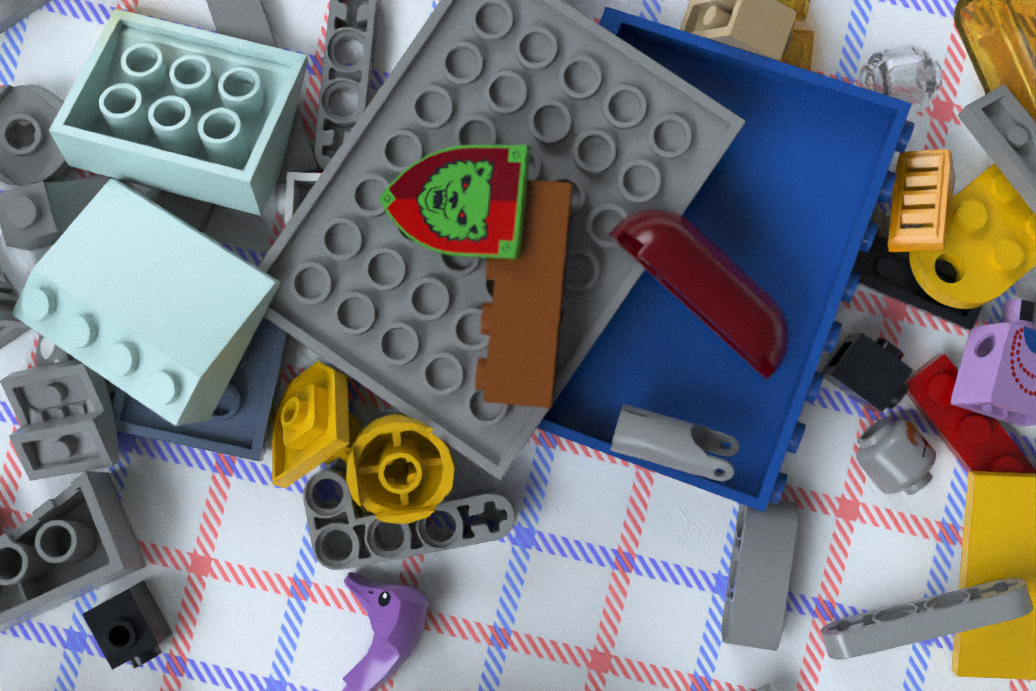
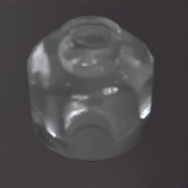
M921 45L879 49L869 57L867 64L861 67L858 86L912 103L909 113L921 112L932 103L935 91H938L942 85V69L938 61L933 60L930 53Z

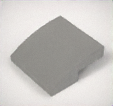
M73 359L12 372L0 380L21 426L9 435V438L30 481L79 473L85 470L90 471L113 467L119 462L118 438L113 408L104 377L79 360Z

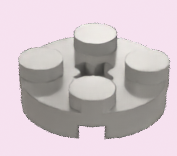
M27 84L15 87L11 85L0 87V181L3 183L22 187L41 181L53 182L61 177L70 167L49 132L64 101L41 86ZM20 125L25 128H30L34 125L36 130L34 142L31 146L24 145L18 149L15 144L18 142L19 136L15 133V130Z

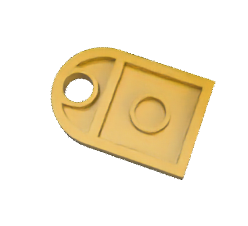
M995 163L953 196L945 250L909 252L910 266L915 279L921 288L939 303L958 309H972L983 306L999 297L1036 266V215ZM933 224L919 225L918 228L933 227ZM936 260H945L954 267L956 272L955 283H947L938 277L935 271Z

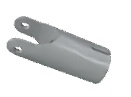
M623 404L613 437L611 451L693 475L704 476L717 481H727L734 475L733 465L729 461L707 455L705 452L727 457L733 456L739 451V442L733 436L714 431L708 427ZM727 442L731 446L725 447L722 445V443ZM716 469H722V470H724L725 472H724V473H718V472L716 471Z

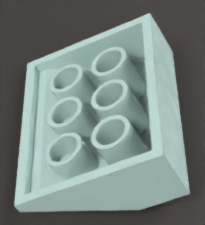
M115 8L52 123L49 132L70 167L262 216L281 172L308 65V58L305 54Z
M111 178L34 266L11 315L173 425L178 426L210 420L281 282L121 181Z

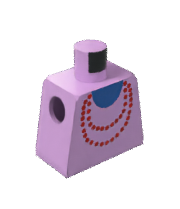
M1022 299L1006 300L1004 302L1002 323L974 326L970 330L951 396V405L1021 427L1036 426V303Z

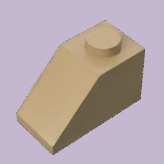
M690 0L679 30L780 61L782 54L787 50L791 42V29L797 11L777 0Z

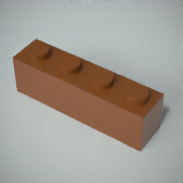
M528 180L520 260L487 258L486 280L495 282L493 303L484 302L481 313L480 333L481 335L489 336L487 358L478 357L475 390L484 391L483 402L553 408L573 199L572 183Z

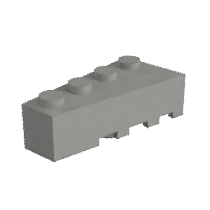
M85 470L70 482L71 486L54 499H48L32 512L33 515L12 532L4 533L0 536V633L146 567L109 473Z

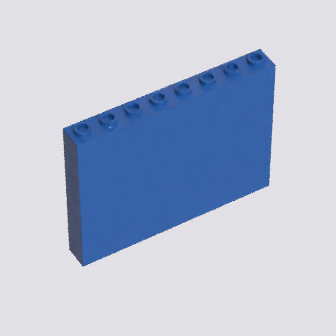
M605 6L599 22L600 26L746 121L682 216L692 222L779 304L788 323L789 345L781 366L768 381L765 380L645 270L554 402L553 408L549 409L537 428L765 513L768 502L778 504L782 496L788 474L780 472L786 452L796 454L801 443L806 424L799 422L798 419L804 402L807 401L813 404L822 385L824 374L816 371L822 352L832 353L839 338L842 323L834 321L840 302L850 303L858 285L860 273L852 271L858 252L868 253L876 235L879 223L870 220L876 202L886 203L894 185L897 173L888 170L894 152L903 154L912 135L915 123L906 120L912 103ZM623 404L708 427L714 431L733 436L739 442L737 454L727 457L707 451L705 453L729 461L734 467V475L727 481H717L611 451L613 437ZM727 442L722 443V445L725 447L731 446ZM716 469V471H717L718 473H724V472H725V471L722 470V469Z

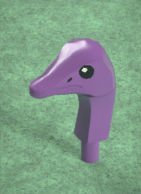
M349 572L344 579V584L355 595L366 611L374 635L367 654L342 678L346 683L342 691H377L398 671L418 645L427 623L429 598L426 593L412 585L374 581L358 573Z

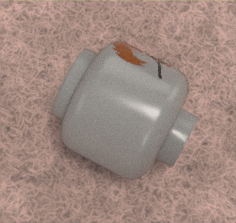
M885 417L869 427L858 438L857 443L860 445L856 459L862 469L883 493L895 494L904 490L907 495H912L923 489L932 480L933 476L929 470L935 463L936 452L909 420L900 419L893 421L890 417Z

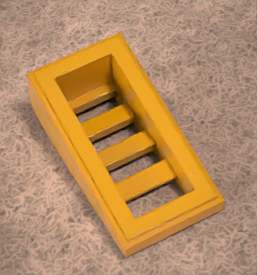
M948 149L904 151L903 154L900 153L898 155L895 171L897 175L894 182L888 236L889 252L945 250L956 179L952 152ZM933 224V227L905 228L906 225Z

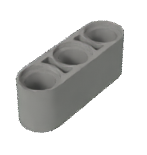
M779 500L778 504L768 502L765 513L743 504L739 505L722 616L721 636L723 643L773 651L778 649L782 637L798 529L799 511L796 502Z

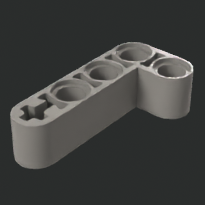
M340 467L324 469L314 474L306 482L303 489V501L313 553L316 560L323 567L330 570L349 569L496 541L504 538L512 530L515 523V505L512 498L506 492L499 489H484L444 497L443 501L436 506V511H445L454 518L456 529L452 534L447 536L434 534L428 526L427 517L409 524H399L404 532V541L396 546H389L383 543L378 535V526L383 521L376 519L375 514L370 511L362 513L361 507L353 500L346 481L347 470ZM323 479L335 480L341 486L343 498L340 504L329 505L320 498L318 490ZM487 502H494L497 510H506L507 514L500 516L499 525L490 526L488 518L472 520L470 526L472 532L464 531L465 514L461 506L469 505L468 516L483 513ZM331 531H343L351 538L352 551L350 554L338 555L330 549L328 535Z

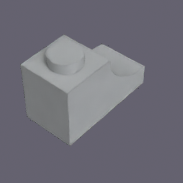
M98 175L63 182L41 181L0 192V226L5 245L27 251L52 246L113 177Z

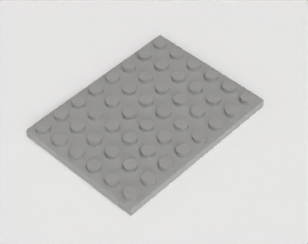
M440 0L257 267L281 282L264 317L409 418H415L433 428L432 434L438 438L441 437L445 443L498 480H501L550 408L483 402L484 391L475 390L478 357L487 358L489 336L481 335L480 333L482 306L484 302L493 303L495 281L486 280L487 258L446 255L416 243L393 222L385 211L379 197L404 170L416 161L441 149L463 145L531 146L528 180L572 183L573 199L554 394L555 402L645 271L608 234L623 219L639 211L662 209L683 215L746 121L562 0Z

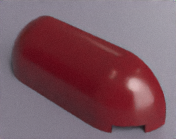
M648 209L626 217L608 234L611 239L765 380L768 381L778 370L785 359L789 345V328L783 310L772 296L692 222L672 211Z

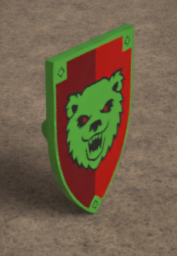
M463 145L441 149L423 157L404 170L379 197V200L393 222L408 237L430 250L459 257L520 260L531 146Z

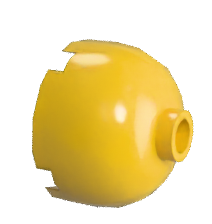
M393 413L375 419L360 431L348 453L346 481L353 500L360 507L362 504L366 510L375 514L376 519L385 523L409 524L427 518L436 511V506L443 501L446 494L448 496L453 487L454 460L449 445L441 437L438 438L431 433L434 430L433 428L415 418H409L405 414Z

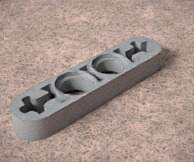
M330 0L314 145L315 160L323 171L331 161V158L326 156L327 149L333 150L336 148L338 133L335 129L327 130L328 124L331 123L341 128H353L369 105L379 15L378 0H364L368 4L361 5L357 9L356 22L359 28L367 27L366 32L349 27L351 15L347 5L342 3L343 0ZM341 23L348 27L338 28V25ZM346 40L358 41L364 48L362 59L353 66L342 65L336 60L337 47ZM341 90L352 91L358 97L357 109L353 114L346 117L335 115L331 111L330 106L332 97ZM344 130L343 142L350 132Z
M1006 578L835 620L825 625L820 632L828 656L835 660H843L1017 619L1029 614L1034 606L1026 581L1020 578Z

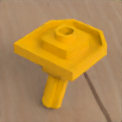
M317 361L287 384L272 417V485L286 489L321 463L330 464L339 457L347 463L348 453L363 424L348 412L346 374L330 365Z

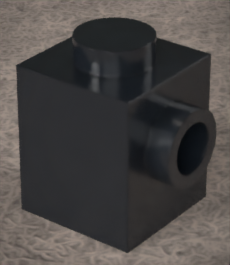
M852 333L846 337L821 373L824 374V378L868 411L883 412L886 407L888 409L894 408L905 396L909 388V384L905 381L913 372V369L901 361L904 353L889 341L881 337L873 341L864 333Z
M144 580L82 614L112 670L130 661L134 669L145 664L162 653L159 644L173 634Z

